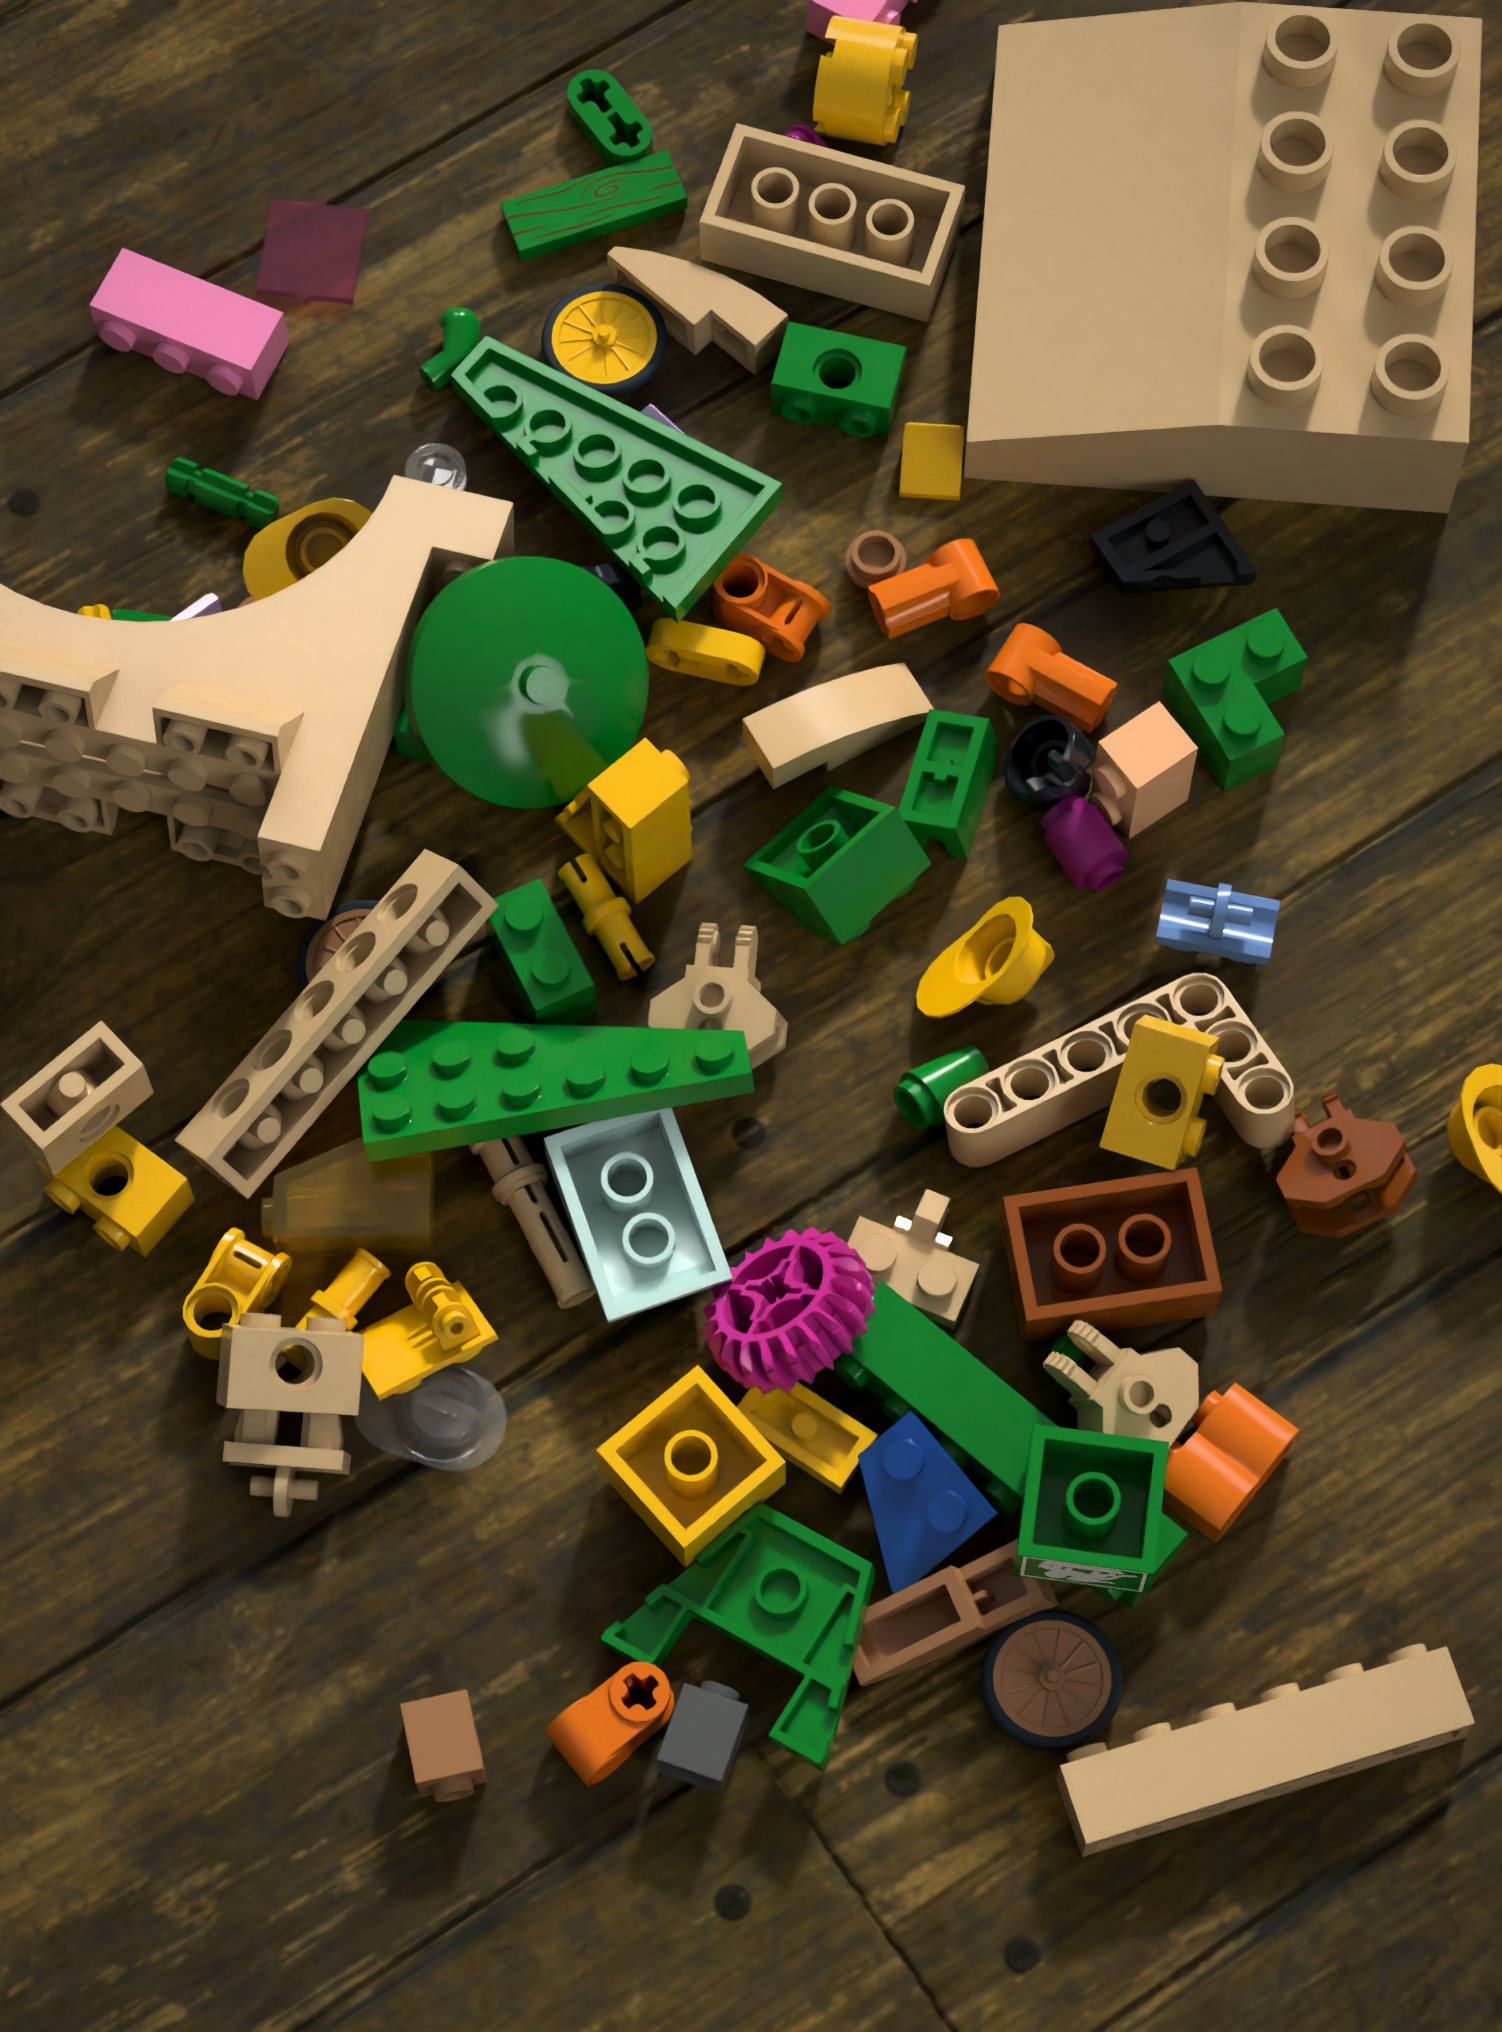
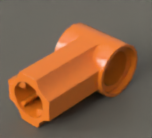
M959 539L949 542L934 551L927 558L924 565L868 587V598L875 620L881 632L885 633L888 639L949 615L951 619L956 621L974 618L993 607L1000 597V592L974 540Z
M1020 623L1015 626L984 674V680L989 688L1006 701L1020 706H1029L1033 702L1055 715H1060L1088 733H1091L1095 727L1097 728L1116 694L1118 683L1064 655L1062 648L1051 635L1036 626L1026 623Z

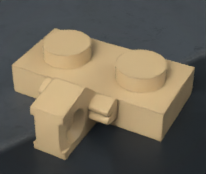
M926 1189L913 1221L898 1216L893 1229L859 1216L847 1245L850 1249L854 1248L866 1263L865 1269L871 1275L874 1287L882 1280L929 1320L954 1329L979 1273L980 1264L948 1252L953 1237L940 1233L949 1213L950 1208H948L951 1198Z

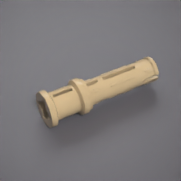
M521 1135L469 1144L468 1146L472 1154L481 1156L495 1183L492 1193L496 1201L501 1202L505 1206L510 1205L530 1244L533 1254L537 1258L558 1299L559 1307L561 1309L570 1308L592 1297L596 1293L592 1280L544 1189L547 1184V1171L543 1164H535Z

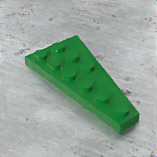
M401 1020L357 1071L363 1143L368 1163L755 1092L744 1031Z

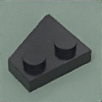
M1194 479L1090 535L1089 548L1121 593L1248 585L1256 579L1257 568Z

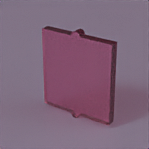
M272 199L255 287L256 294L299 299L302 305L309 304L311 300L353 305L370 217L369 209L327 205L323 199H318L315 203Z

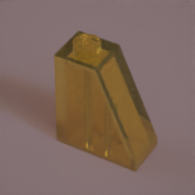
M362 1136L274 1175L273 1197L262 1199L261 1220L263 1236H272L277 1253L283 1252L291 1258L353 1257L355 1255L354 1252L359 1247L373 1256L434 1255L435 1151L368 1163Z

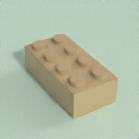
M736 123L699 221L700 258L704 261L928 323L963 224L965 186Z

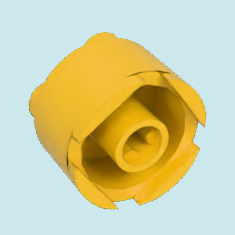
M834 15L829 22L825 38L836 40L834 51H828L826 56L821 55L818 66L813 104V121L819 123L814 131L821 136L886 146L888 142L896 143L899 127L905 126L908 117L911 93L910 91L901 90V86L904 84L907 69L912 70L918 35L906 32L903 26Z

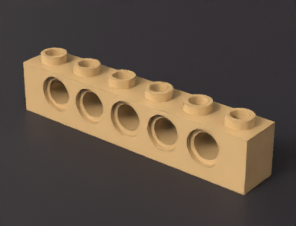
M424 849L178 1135L175 1141L218 1180L249 1199L490 917L499 904L460 865Z

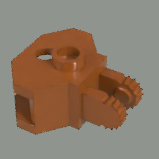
M1333 1088L1320 1095L1323 1100L1321 1105L1328 1118L1326 1121L1311 1127L1305 1114L1300 1112L1297 1106L1294 1107L1295 1125L1292 1140L1296 1147L1276 1177V1181L1301 1233L1341 1238L1399 1211L1419 1176L1406 1152L1407 1147L1395 1123L1355 1118L1351 1109L1345 1111ZM1366 1196L1369 1197L1368 1204L1360 1210H1352L1348 1207V1205L1362 1201Z

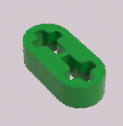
M586 70L578 73L571 79L567 88L569 115L586 139L610 167L653 154L652 127L648 119L614 77L601 70ZM591 94L595 99L604 97L605 113L593 101L584 103V96ZM618 128L628 140L637 138V145L632 148L625 142L617 145L615 129Z

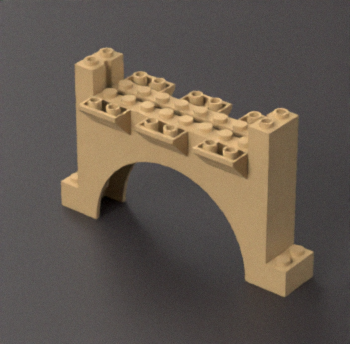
M393 475L383 499L367 523L342 550L323 566L299 582L269 597L240 608L202 617L149 622L107 620L74 614L44 605L0 584V809L18 818L33 816L58 822L76 832L95 831L112 835L115 829L119 806L132 812L150 811L167 815L171 850L179 851L194 860L208 861L212 859L241 866L246 871L256 875H263L262 887L265 907L274 908L279 913L292 918L307 916L326 921L405 702V660L415 628L433 599L458 576L485 562L514 556V503Z

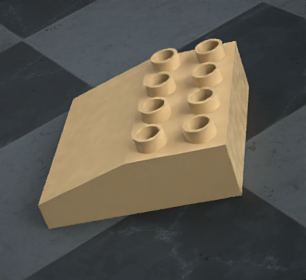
M1234 2L999 25L964 478L1169 493L1194 479L1205 496L1448 513L1469 445L1482 18Z

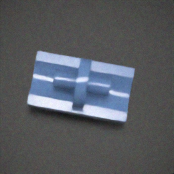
M1168 879L1155 944L1165 945L1168 948L1186 952L1195 951L1226 957L1232 961L1247 964L1256 963L1268 966L1280 901L1232 892V885L1219 883L1217 889Z

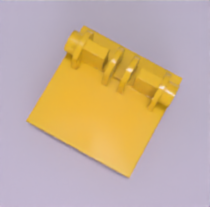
M419 1262L414 1264L407 1272L405 1286L413 1304L356 1332L365 1336L362 1373L380 1401L392 1394H401L414 1389L422 1382L423 1378L452 1363H462L472 1359L483 1347L498 1340L497 1334L460 1281L457 1280L450 1284L435 1263Z

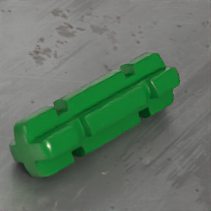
M183 457L173 459L166 471L164 481L166 482V488L170 492L185 498H189L191 494L195 495L194 502L235 519L245 516L247 517V524L261 530L275 522L278 518L281 508L279 506V499L259 489L254 491V493L249 492L250 485L209 468H205L201 472L198 470L199 464Z

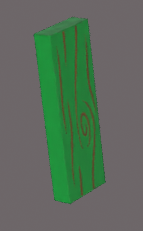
M664 150L501 202L500 207L502 217L520 262L687 209L688 201L669 152Z

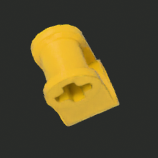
M236 1227L231 1228L218 1243L207 1268L186 1297L183 1305V1319L194 1350L202 1357L219 1360L222 1328L208 1331L199 1326L200 1322L211 1313L222 1312L231 1317L228 1324L241 1325V1313H263L282 1290L292 1267V1258L283 1252L275 1256L245 1240V1233Z

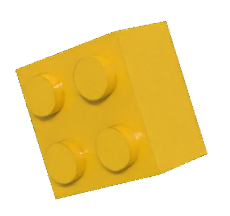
M699 1365L694 1367L596 1449L599 1472L685 1568L696 1560L695 1555L755 1505L766 1501L786 1484V1461Z

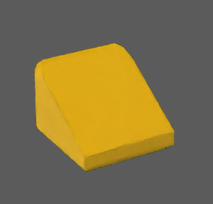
M913 422L904 424L899 497L960 501L964 427L959 425Z

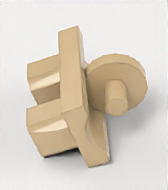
M241 1409L235 1430L234 1442L224 1441L223 1462H230L232 1466L276 1469L275 1477L253 1475L250 1484V1495L273 1497L275 1517H289L293 1499L317 1500L318 1481L295 1479V1471L349 1475L351 1455L343 1450L341 1416L338 1414L303 1412L300 1447L277 1445L280 1411Z

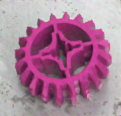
M811 1227L799 1235L792 1229H789L780 1241L775 1242L767 1237L763 1248L753 1254L745 1251L746 1259L738 1267H729L733 1280L713 1287L711 1291L715 1300L707 1304L703 1309L708 1321L701 1330L706 1336L708 1347L713 1352L712 1357L724 1372L727 1371L734 1381L740 1382L745 1389L757 1387L761 1392L767 1394L778 1386L788 1393L792 1390L797 1380L803 1379L812 1384L818 1371L825 1367L834 1370L833 1361L842 1353L854 1352L851 1341L854 1337L868 1332L864 1319L870 1317L876 1311L871 1299L877 1290L872 1283L871 1275L865 1269L866 1263L854 1248L850 1249L843 1239L838 1238L832 1231L821 1234L814 1227Z

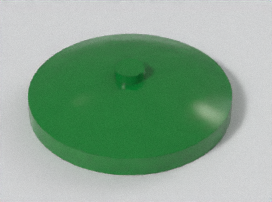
M512 556L485 562L468 570L449 583L433 599L419 620L409 644L404 668V698L409 723L419 746L431 764L448 781L469 795L487 802L522 809L555 806L574 799L591 781L626 754L634 743L643 722L649 692V670L644 643L638 626L622 600L610 587L588 571L568 562L537 556Z

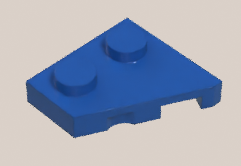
M912 1411L904 1415L858 1455L890 1588L894 1594L919 1582L998 1514Z

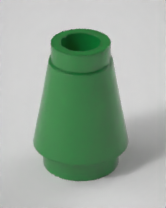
M966 1044L959 1050L952 1051L904 1072L900 1078L901 1083L893 1088L895 1104L903 1117L915 1128L923 1130L929 1125L938 1127L945 1121L944 1104L948 1096L959 1087L989 1073L988 1063L977 1048Z

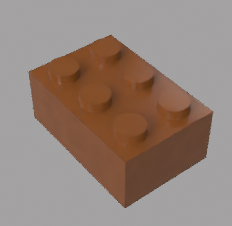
M1197 1167L1003 1197L1000 1227L1023 1345L1056 1340L1060 1336L1068 1334L1067 1330L1076 1319L1087 1322L1101 1333L1216 1315L1222 1294V1286Z

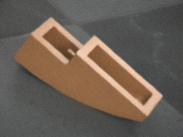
M1017 1539L961 1568L949 1566L867 1607L853 1664V1670L859 1684L867 1686L940 1659L996 1635L1008 1624L1034 1613L1050 1610L1058 1606L1059 1603L1049 1581L1013 1576Z

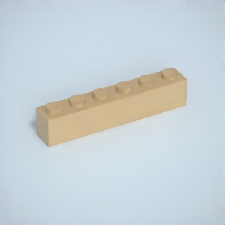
M1423 1643L1411 1645L1387 1656L1389 1664L1364 1671L1361 1663L1346 1665L1323 1676L1325 1684L1300 1691L1297 1683L1281 1685L1262 1693L1259 1696L1261 1704L1236 1711L1234 1703L1216 1705L1196 1714L1197 1723L1172 1731L1170 1723H1159L1131 1735L1133 1743L1107 1750L1106 1744L1100 1742L1067 1754L1069 1763L1060 1765L1056 1781L1081 1856L1084 1857L1466 1738L1475 1721L1447 1646L1428 1652Z

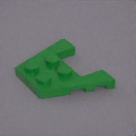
M759 1502L695 1555L696 1562L670 1584L662 1583L644 1598L646 1604L622 1624L616 1621L604 1632L600 1640L605 1648L631 1663L644 1661L654 1664L660 1669L690 1620L695 1618L803 1680L768 1736L776 1746L824 1773L830 1762L876 1571L873 1564Z

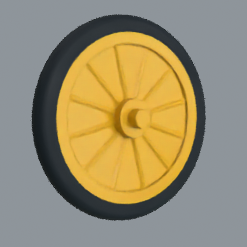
M611 284L591 285L578 289L564 297L547 316L541 336L542 354L547 366L609 397L628 394L650 381L662 366L668 347L667 328L662 315L655 305L645 296L632 289Z

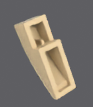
M615 246L607 253L609 284L632 289L650 300L662 315L667 333L694 355H697L708 343L714 341L756 376L780 353L788 325V314L757 292L723 274L687 260L652 251Z
M904 662L850 674L778 701L743 718V741L770 785L775 789L822 764L827 772L925 722L929 709L934 708Z

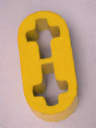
M661 618L654 621L645 649L647 658L662 668L739 686H749L757 682L766 653L764 646L749 636L684 620L677 624L672 618Z

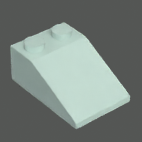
M672 1108L590 1122L544 1138L545 1155L608 1323L733 1280Z

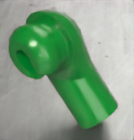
M452 307L441 315L439 327L444 328L443 351L418 368L424 383L435 393L452 381V372L480 343V322L476 315L467 308Z

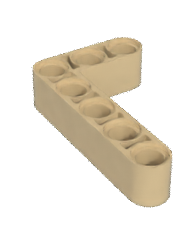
M1193 973L1183 976L959 1087L945 1101L944 1119L948 1145L952 1156L959 1163L968 1167H983L993 1164L1111 1105L1134 1024L1145 1015L1220 1037L1215 1055L1223 1057L1225 1060L1229 1058L1241 1059L1237 1062L1224 1063L1218 1087L1212 1097L1240 1137L1249 1145L1257 1148L1271 1149L1281 1146L1289 1140L1295 1125L1294 1085L1288 1073L1224 983L1217 977L1207 973ZM1198 1012H1199V1013H1208L1207 1015H1203V1016H1194V1015H1192V1014H1195V1013H1198ZM1085 1068H1096V1069H1097V1070H1094V1071H1091V1072H1081V1071H1079V1070L1085 1069ZM1163 1078L1154 1079L1153 1083H1155V1082H1157V1081H1159V1080H1161V1079H1163ZM1028 1096H1040V1098L1034 1100H1023V1098ZM1260 1105H1272V1106H1275L1274 1108H1270V1109H1258V1108H1255V1107L1260 1106ZM975 1123L984 1124L982 1127L975 1129L966 1128L968 1125Z

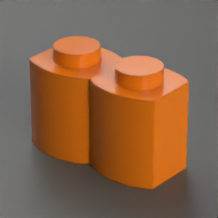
M1236 1382L1223 1396L1215 1390L1212 1391L1191 1419V1422L1198 1427L1196 1432L1184 1445L1175 1440L1168 1449L1162 1503L1215 1543L1230 1528L1255 1493L1283 1461L1295 1444L1299 1429Z

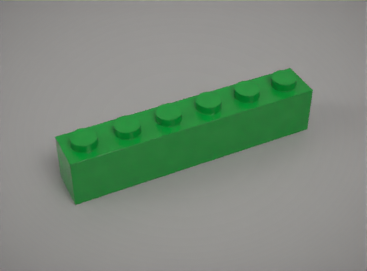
M881 1280L875 1287L877 1291L871 1299L876 1311L870 1317L864 1319L868 1332L853 1338L851 1341L853 1353H842L833 1361L835 1373L853 1389L860 1391L865 1386L884 1402L881 1405L882 1411L894 1424L908 1412L912 1411L963 1472L966 1470L985 1486L982 1494L994 1508L1007 1517H1012L1015 1513L1021 1516L1033 1424L1058 1426ZM1162 1512L1155 1572L1151 1586L1182 1552L1188 1535ZM1091 1587L1106 1601L1115 1603L1120 1599L1130 1609L1144 1596L1142 1593Z

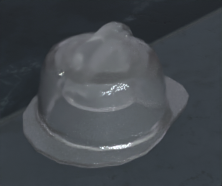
M452 1364L423 1378L422 1382L414 1389L401 1394H392L381 1401L363 1375L361 1378L358 1416L354 1415L356 1427L373 1446L395 1456L435 1469L453 1472L477 1468L494 1456L504 1440L507 1424V1414L503 1398L491 1382L470 1370Z

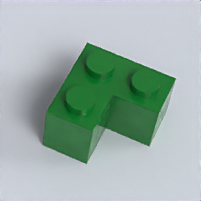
M1277 608L1169 659L1167 663L1162 693L1190 739L1198 747V752L1223 792L1278 765L1285 733L1268 708V705L1300 690L1308 657Z

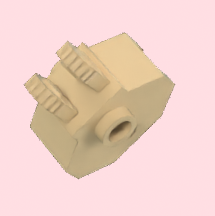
M702 923L697 937L698 942L694 965H686L685 977L651 999L648 1026L650 1028L744 1031L751 1070H753L785 1048L788 1027L787 1021L779 1011L760 994L761 983L755 977L758 930L756 926L741 925L735 939L733 968L717 967L721 941L718 924Z
M1076 1319L1067 1330V1336L1096 1364L1087 1374L1073 1360L1053 1351L1044 1361L1043 1367L1046 1369V1372L1072 1394L1068 1403L1077 1409V1430L1169 1442L1170 1447L1199 1407L1198 1364L1179 1347L1151 1350L1137 1353L1132 1348L1119 1349L1093 1326Z

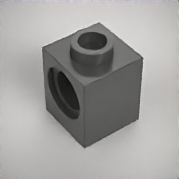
M702 1681L700 1688L684 1683L657 1757L658 1773L722 1795L749 1721V1706L739 1702L740 1694L730 1687L712 1681Z

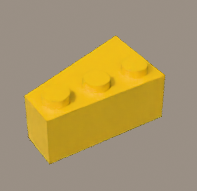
M645 737L591 781L573 799L574 801L563 809L564 811L554 821L585 853L594 854L598 866L637 905L692 859L691 832L693 828L690 820L689 772L674 753L667 749L660 753Z

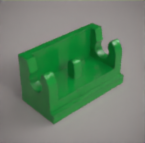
M929 709L898 810L922 849H925L928 838H933L945 844L944 849L951 857L968 860L1000 754V748L989 718Z

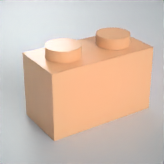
M1160 701L1098 742L1090 802L1098 807L1111 827L1114 825L1118 827L1127 840L1188 800L1198 747Z

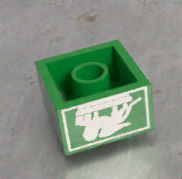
M1033 1424L1013 1576L1148 1594L1155 1572L1169 1442Z

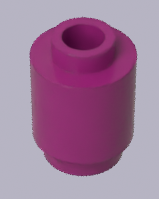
M1074 795L1053 806L1042 817L1040 824L1046 832L1043 840L1077 889L1091 887L1093 891H1100L1115 883L1124 874L1125 869L1122 865L1127 860L1129 853L1094 803L1087 804L1081 795Z

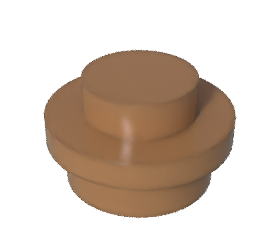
M873 530L863 533L850 544L846 552L845 566L849 577L855 584L867 590L869 586L904 573L906 570L907 557L904 547L896 538L884 531Z

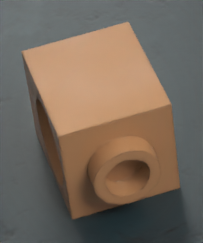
M467 1689L400 1704L415 1782L421 1797L433 1795L436 1802L454 1801L472 1795L475 1792L473 1785L487 1782Z

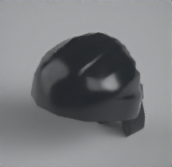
M1043 715L1026 724L1010 743L1004 763L1005 784L1010 794L1031 807L1050 810L1062 800H1067L1074 795L1084 797L1088 793L1096 760L1095 750L1083 734L1081 728L1060 715Z

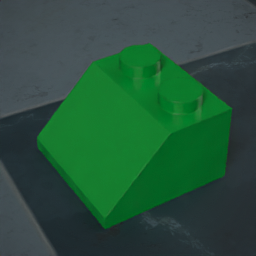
M829 786L747 860L742 867L762 889L809 933L843 946L847 941L862 935L869 928L871 919L888 903L908 893L915 885L916 878L932 863L896 807Z

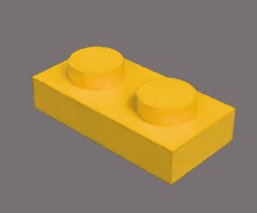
M796 1382L788 1393L778 1386L767 1394L761 1392L757 1387H751L737 1406L739 1411L778 1454L839 1494L843 1492L860 1467L858 1455L878 1439V1434L799 1382Z

